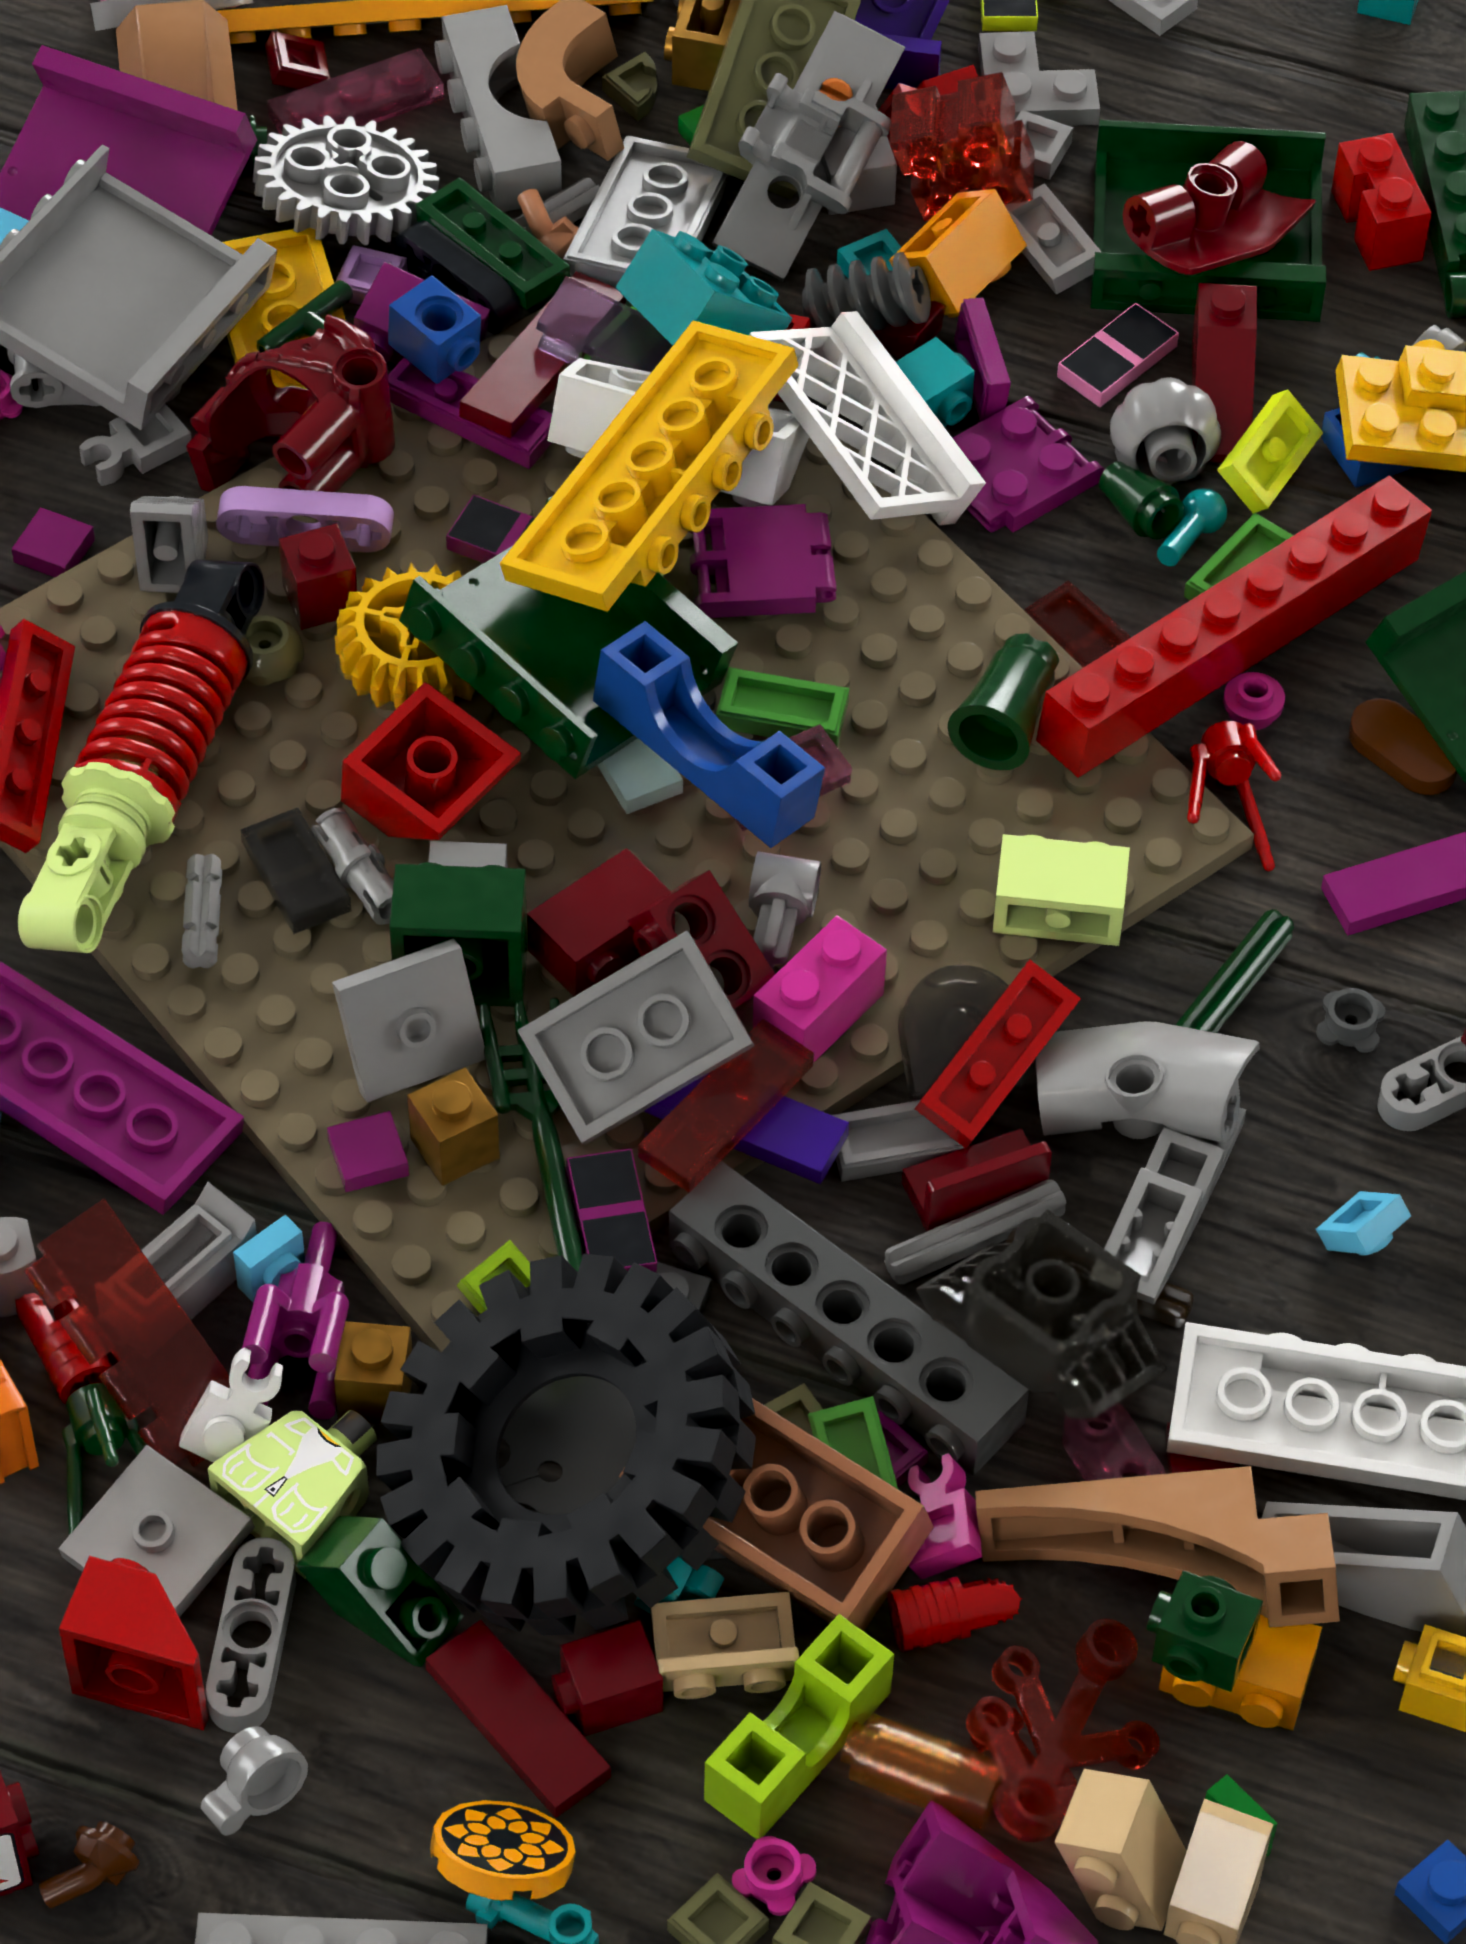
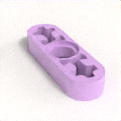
M236 486L224 491L220 497L216 527L222 536L236 543L279 546V538L337 523L349 551L376 552L384 549L390 543L394 511L385 500L367 494ZM292 516H308L319 522L304 523L293 519Z

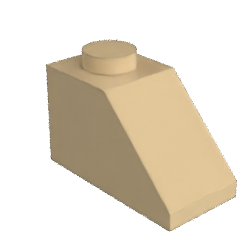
M1204 1799L1169 1904L1163 1935L1175 1939L1178 1944H1238L1260 1884L1274 1824Z

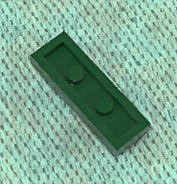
M460 177L415 204L417 221L425 220L502 277L515 291L521 306L526 310L561 289L571 277L570 265Z

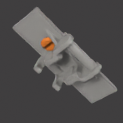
M834 11L794 89L787 85L788 78L786 76L776 73L766 90L768 102L755 127L748 126L738 143L740 155L750 162L753 167L712 243L713 246L716 248L718 245L727 247L740 255L747 264L782 282L784 281L822 207L824 206L840 214H846L852 205V199L849 197L880 137L889 134L893 122L885 114L874 109L905 49L904 46ZM843 126L856 133L831 183L828 184L813 174L837 128ZM777 181L791 183L799 193L798 203L791 208L783 209L776 207L768 197L767 190L769 186Z

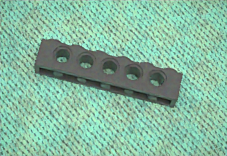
M723 1161L669 1211V1247L681 1264L692 1271L701 1270L721 1285L725 1295L735 1305L743 1309H753L771 1323L774 1331L783 1341L793 1347L802 1346L822 1361L826 1371L836 1381L846 1386L852 1384L868 1397L873 1396L879 1411L892 1419L896 1424L901 1425L904 1423L923 1437L928 1447L938 1458L942 1459V1455L949 1453L962 1468L974 1476L1025 1424L1029 1396L1028 1387ZM742 1242L752 1246L737 1248L731 1246V1244ZM784 1280H796L801 1282L802 1284L796 1286H788L780 1282ZM842 1317L853 1322L838 1324L831 1321V1319ZM885 1356H898L903 1358L904 1361L892 1363L881 1358ZM948 1394L957 1398V1400L944 1402L935 1399L933 1396Z

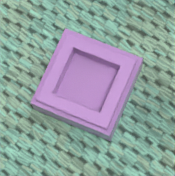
M353 245L336 281H344L351 287L353 298L349 303L361 305L383 263L386 262L408 272L407 258Z

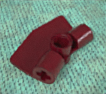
M1234 141L1227 145L1209 163H1200L1192 166L1183 187L1172 184L1128 198L1124 204L1122 215L1123 224L1128 236L1148 256L1176 272L1194 275L1271 250L1314 208L1316 200L1281 196L1262 189L1267 175V164L1264 156L1252 144L1244 141Z

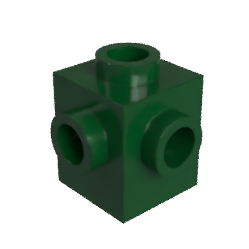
M1183 1570L1173 1594L1161 1590L1152 1608L1146 1627L1147 1631L1156 1634L1152 1661L1163 1665L1168 1672L1182 1680L1190 1682L1201 1680L1232 1692L1256 1636L1263 1601L1236 1591L1230 1583L1215 1576L1201 1577Z

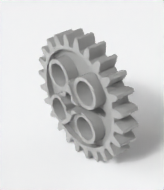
M324 116L323 125H316L311 120L303 118L301 130L289 124H284L282 135L269 133L267 144H259L258 156L255 157L253 172L255 196L263 197L262 208L264 210H276L275 220L277 222L293 219L295 220V232L298 233L310 227L315 229V239L321 240L328 233L336 234L339 244H345L348 236H356L363 245H368L370 235H377L381 240L391 242L392 230L400 234L411 227V225L417 223L415 204L438 191L439 177L436 176L437 164L428 162L429 152L427 150H414V138L398 141L396 140V128H391L381 133L376 131V121L371 120L364 127L356 126L354 118L350 116L345 119L344 124H336L330 116Z

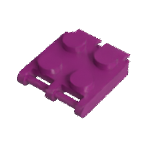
M1030 396L1023 397L953 437V440L986 482L967 507V510L990 533L1004 526L1012 533L1098 484L1105 470L1097 461L1089 462L1071 445V435L1063 428L1056 430L1038 413L1039 405Z
M806 504L711 509L709 520L702 531L698 533L689 531L693 534L695 553L689 558L690 570L694 575H697L699 595L695 597L693 602L710 618L816 613V603L836 600L837 587L833 556H831L832 545L829 520L826 513H807ZM705 534H710L711 551L706 549ZM712 575L715 577L716 593H711L709 576Z

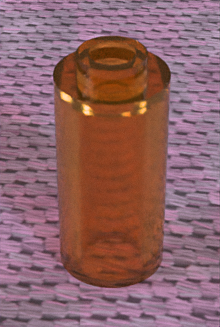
M875 1713L870 1716L866 1725L858 1722L853 1724L841 1755V1762L851 1765L849 1771L850 1781L924 1809L932 1800L946 1808L966 1825L981 1831L987 1825L992 1814L1007 1768V1763Z

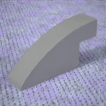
M1267 1501L1261 1519L1328 1513L1336 1565L1339 1606L1420 1632L1423 1631L1426 1624L1466 1637V1526L1458 1512Z

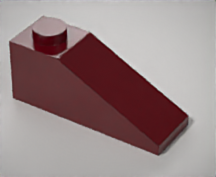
M1198 284L1192 329V385L1209 395L1216 408L1217 420L1221 428V443L1216 454L1208 462L1223 463L1253 422L1257 286ZM1192 429V442L1195 449L1198 432Z

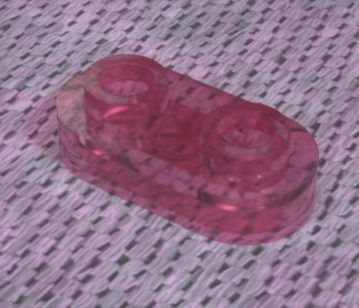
M1088 1396L1076 1401L1068 1409L1064 1419L1062 1441L1066 1452L1085 1481L1123 1478L1121 1475L1128 1472H1133L1140 1476L1166 1474L1158 1457L1127 1410L1119 1402L1105 1396ZM1090 1421H1100L1106 1423L1109 1427L1097 1430L1091 1428L1087 1423Z

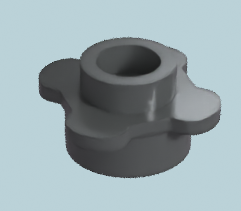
M1346 988L1328 993L1322 1003L1326 1011L1325 1019L1318 1024L1316 1030L1318 1039L1326 1045L1339 1043L1344 1046H1354L1362 1053L1375 1050L1380 1040L1379 1035L1376 1033L1377 1023L1385 1017L1386 1010L1384 1005L1368 992L1357 988ZM1346 1020L1354 1021V1022H1356V1024H1355V1025L1347 1024L1345 1021H1346Z

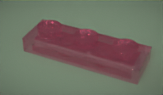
M417 48L267 100L268 114L280 135H282L284 124H289L301 130L303 118L311 120L316 125H323L324 116H330L336 124H344L345 119L350 116L354 118L356 126L364 127L371 120L378 123L443 100L444 83L422 50Z

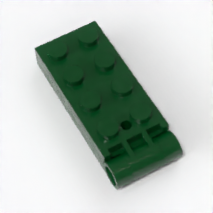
M1466 90L1409 93L1404 128L1417 184L1431 211L1428 231L1444 296L1445 312L1448 318L1466 317Z

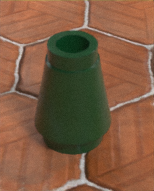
M1121 461L1112 463L1103 471L1099 479L1100 490L1106 494L1138 536L1150 537L1155 540L1162 539L1168 536L1180 523L1184 513V505L1174 487L1127 466Z

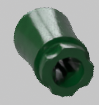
M1027 633L1015 634L1009 637L1003 648L993 655L984 674L972 692L950 716L947 727L949 737L956 749L973 763L993 770H1011L1019 767L1026 761L1034 730L1042 712L1045 693L1055 684L1054 670L1059 663L1055 649L1048 642L1037 640Z

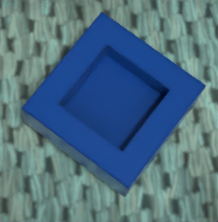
M1448 1839L1397 1883L1394 1894L1445 1944L1466 1927V1856Z

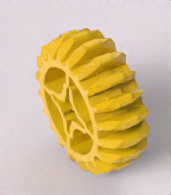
M411 562L406 573L397 575L387 567L383 581L380 582L365 577L362 592H349L346 608L339 610V616L336 621L335 651L339 655L340 669L344 673V678L352 680V685L356 689L358 696L371 693V699L374 701L376 708L392 701L397 709L426 682L453 703L455 696L471 701L475 689L467 681L461 679L427 645L415 638L410 630L399 621L413 579L421 576L434 589L438 588L440 590L462 577L459 570L445 577L442 576V572L437 564L428 572H418Z

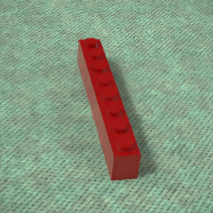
M1390 475L1047 690L1036 741L1077 778L1081 777L1417 561L1432 509Z

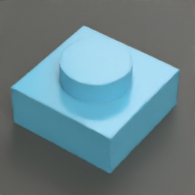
M1359 1191L1317 1227L1316 1231L1327 1251L1357 1253L1365 1256L1376 1253L1386 1247L1393 1239L1392 1233L1408 1220L1411 1214L1400 1194Z
M286 1214L233 1252L237 1286L252 1302H254L256 1292L260 1286L268 1283L278 1286L281 1274L289 1273L299 1263H304L305 1252L302 1231Z

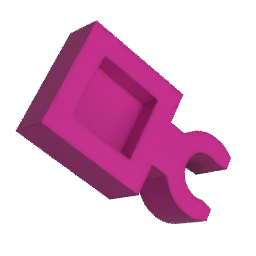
M949 1453L942 1455L941 1463L943 1470L940 1477L934 1482H931L930 1478L918 1465L911 1467L908 1473L909 1487L920 1498L921 1504L924 1505L934 1526L909 1564V1567L921 1580L982 1558L976 1500L965 1489V1471Z

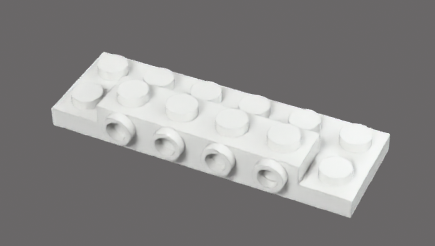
M1186 1322L1166 1452L1466 1500V1366L1436 1362L1431 1357L1421 1354L1397 1356L1372 1352L1363 1346L1351 1343L1334 1346L1303 1341L1299 1337L1288 1333L1265 1335Z

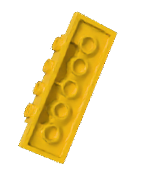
M693 320L502 559L500 566L505 580L608 612L630 583L646 587L657 572L661 574L669 573L676 564L679 543L689 531L698 533L704 529L710 517V503L720 490L729 492L737 486L742 474V462L752 449L764 450L770 443L774 423L770 416L768 405L799 366L795 349Z
M1427 339L1419 341L1413 346L1405 345L1399 361L1341 355L1335 373L1346 460L1466 472V352L1445 350L1441 342Z

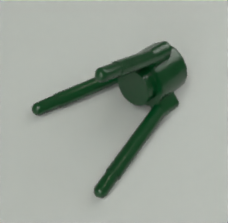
M93 1383L83 1386L74 1391L66 1402L71 1424L62 1430V1436L67 1450V1514L69 1535L82 1521L83 1516L82 1450L85 1448L92 1455H103L106 1464L114 1467L119 1462L116 1450L123 1445L125 1438L128 1439L136 1455L148 1445L139 1429L135 1412L133 1410H123L118 1390L111 1384Z

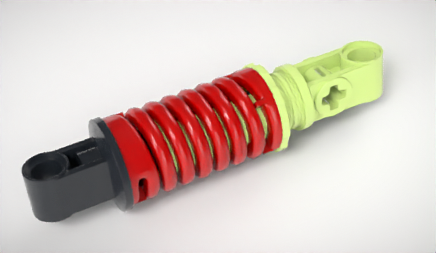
M195 560L189 565L184 582L175 600L154 605L145 614L140 625L139 638L132 647L131 655L125 661L122 673L116 679L113 691L107 697L104 709L98 715L95 727L87 737L85 747L79 753L74 767L67 771L61 783L64 790L61 798L67 810L59 822V834L49 848L46 861L31 891L23 899L18 914V931L21 941L26 947L77 953H91L94 951L101 940L103 928L112 909L123 893L126 880L131 870L140 864L146 847L156 843H164L171 836L175 828L173 823L182 804L180 802L189 792V784L197 775L198 766L206 756L207 747L213 742L215 730L221 725L224 712L229 708L237 688L247 677L253 665V651L244 635L253 617L259 612L264 599V578L260 567L256 563Z

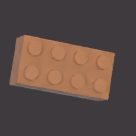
M752 1398L755 1414L740 1420L756 1436L752 1469L730 1470L729 1474L746 1491L732 1523L709 1516L703 1528L719 1543L714 1549L715 1551L779 1592L789 1591L790 1599L830 1624L840 1614L862 1631H865L887 1598L888 1592L894 1588L933 1530L934 1526L928 1513L921 1503ZM624 1469L622 1470V1472H621L620 1475H619L620 1478H621V1476H622L623 1473H624V1472H623Z

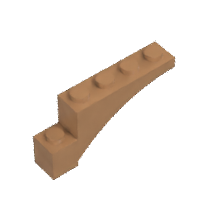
M1251 1466L975 1491L983 1562L1010 1560L1079 1561L1126 1567L1179 1580L1182 1571L1185 1570L1201 1577L1215 1576L1230 1583L1236 1591L1262 1600L1263 1604L1260 1614L1268 1618L1269 1628L1340 1622L1336 1565L1328 1513L1258 1519Z

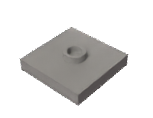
M455 939L332 982L359 1092L367 1103L485 1060V1045L463 952Z
M146 1445L61 1544L58 1550L62 1558L82 1572L89 1555L112 1561L115 1558H125L141 1564L149 1572L157 1575L180 1618L253 1531L255 1526L252 1519Z

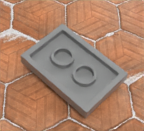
M688 931L676 936L517 1030L580 1142L584 1145L594 1141L755 1046Z

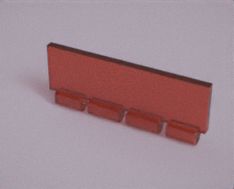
M104 1198L38 1243L36 1246L43 1254V1257L27 1267L24 1273L50 1310L71 1295L77 1302L79 1307L60 1319L59 1322L89 1365L110 1351L118 1360V1363L98 1377L129 1421L147 1408H152L158 1418L137 1432L145 1444L174 1464L186 1457L190 1464L195 1467L205 1458L179 1447L181 1432L210 1381L213 1380L230 1388L229 1374Z

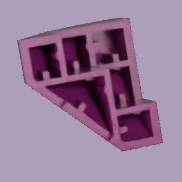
M932 1800L892 1859L885 1884L894 1888L895 1897L887 1921L885 1922L880 1918L874 1920L865 1943L1099 1944L1098 1940L1047 1886L946 1808Z

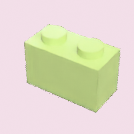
M1003 834L992 933L1119 946L1130 847L1111 846L1097 841L1083 843L1046 839L1038 835L1016 836Z

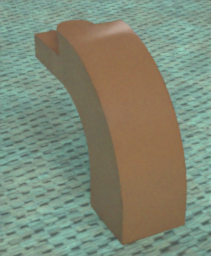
M560 0L535 21L519 47L516 59V72L529 118L548 121L557 150L571 140L580 149L587 148L609 161L624 149L613 106L582 88V85L592 75L618 57L606 13L584 0Z

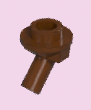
M99 1821L95 1828L79 1826L75 1833L77 1844L73 1852L82 1863L40 1882L39 1889L45 1904L49 1908H54L92 1891L101 1885L103 1881L117 1886L126 1873L136 1871L140 1865V1860L131 1852L136 1844L135 1841L119 1828L104 1821Z

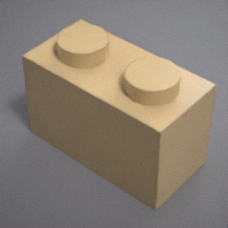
M1084 1769L1054 1843L1096 1919L1118 1930H1132L1134 1926L1162 1931L1187 1851L1149 1779Z

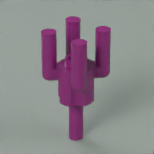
M318 1222L313 1226L304 1263H299L289 1273L281 1274L278 1286L268 1283L258 1288L242 1348L245 1347L251 1350V1364L248 1376L257 1380L267 1377L273 1365L279 1363V1360L286 1355L296 1358L309 1357L308 1363L312 1369L317 1371L308 1409L310 1414L318 1419H330L335 1415L337 1404L334 1377L338 1352L349 1310V1300L344 1294L343 1282L329 1274L338 1237L335 1228L329 1222ZM269 1401L261 1404L268 1406Z

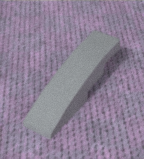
M1239 1107L1234 1132L1226 1143L1184 1135L1163 1127L1146 1167H1141L1094 1270L1092 1282L1155 1304L1186 1247L1244 1124L1246 1109Z

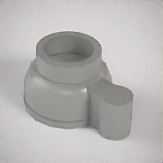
M259 1726L246 1728L234 1735L223 1748L220 1764L227 1773V1778L216 1790L204 1797L201 1802V1810L221 1834L225 1836L231 1835L241 1828L244 1821L250 1815H267L280 1809L292 1800L302 1788L307 1777L308 1763L303 1754L288 1740L277 1735H270L264 1728Z

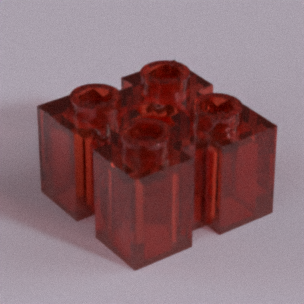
M1002 72L958 81V91L945 95H940L937 86L892 94L889 144L903 175L911 174L910 191L924 222L929 221L946 203L960 192L996 189L1004 205L1033 200L1035 150L1023 121H1015V102Z

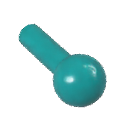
M1201 488L1190 492L1182 501L1184 513L1181 522L1157 550V557L1162 564L1170 567L1175 566L1201 533L1215 532L1224 525L1227 518V506L1220 494L1211 489Z

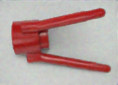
M1236 721L1215 723L1203 733L1201 744H1195L1190 748L1193 771L1187 820L1191 824H1196L1199 821L1208 769L1209 774L1220 783L1236 786L1249 828L1254 833L1253 840L1264 870L1270 872L1274 870L1275 862L1248 778L1256 762L1272 781H1279L1281 779V772L1259 742L1253 724L1247 723L1243 725Z

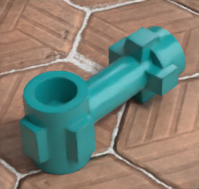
M515 1891L512 1900L504 1901L492 1900L471 1893L468 1895L466 1910L475 1914L477 1923L487 1924V1927L491 1930L498 1921L502 1922L505 1920L550 1942V1944H599V1935L592 1929L591 1911L580 1905L564 1904L552 1911L515 1893Z

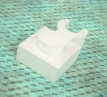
M245 1347L239 1350L231 1363L229 1375L230 1388L213 1380L210 1381L181 1432L179 1447L214 1463L268 1427L271 1422L272 1408L261 1403L271 1400L278 1393L282 1382L283 1365L275 1363L267 1377L259 1380L252 1379L245 1373L250 1363L251 1350Z

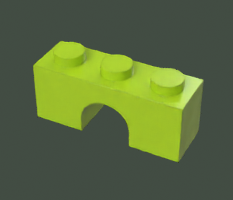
M838 1614L795 1661L792 1682L773 1712L764 1721L749 1712L705 1761L704 1801L755 1839L765 1836L891 1693L894 1653Z

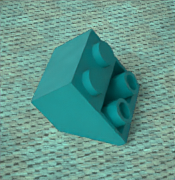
M651 229L615 287L672 346L693 320L749 335L750 332L784 330L793 319L776 302L779 294L774 288L744 271L748 264L740 255L721 245H718L715 251L710 250L701 241L682 231H679L676 237Z

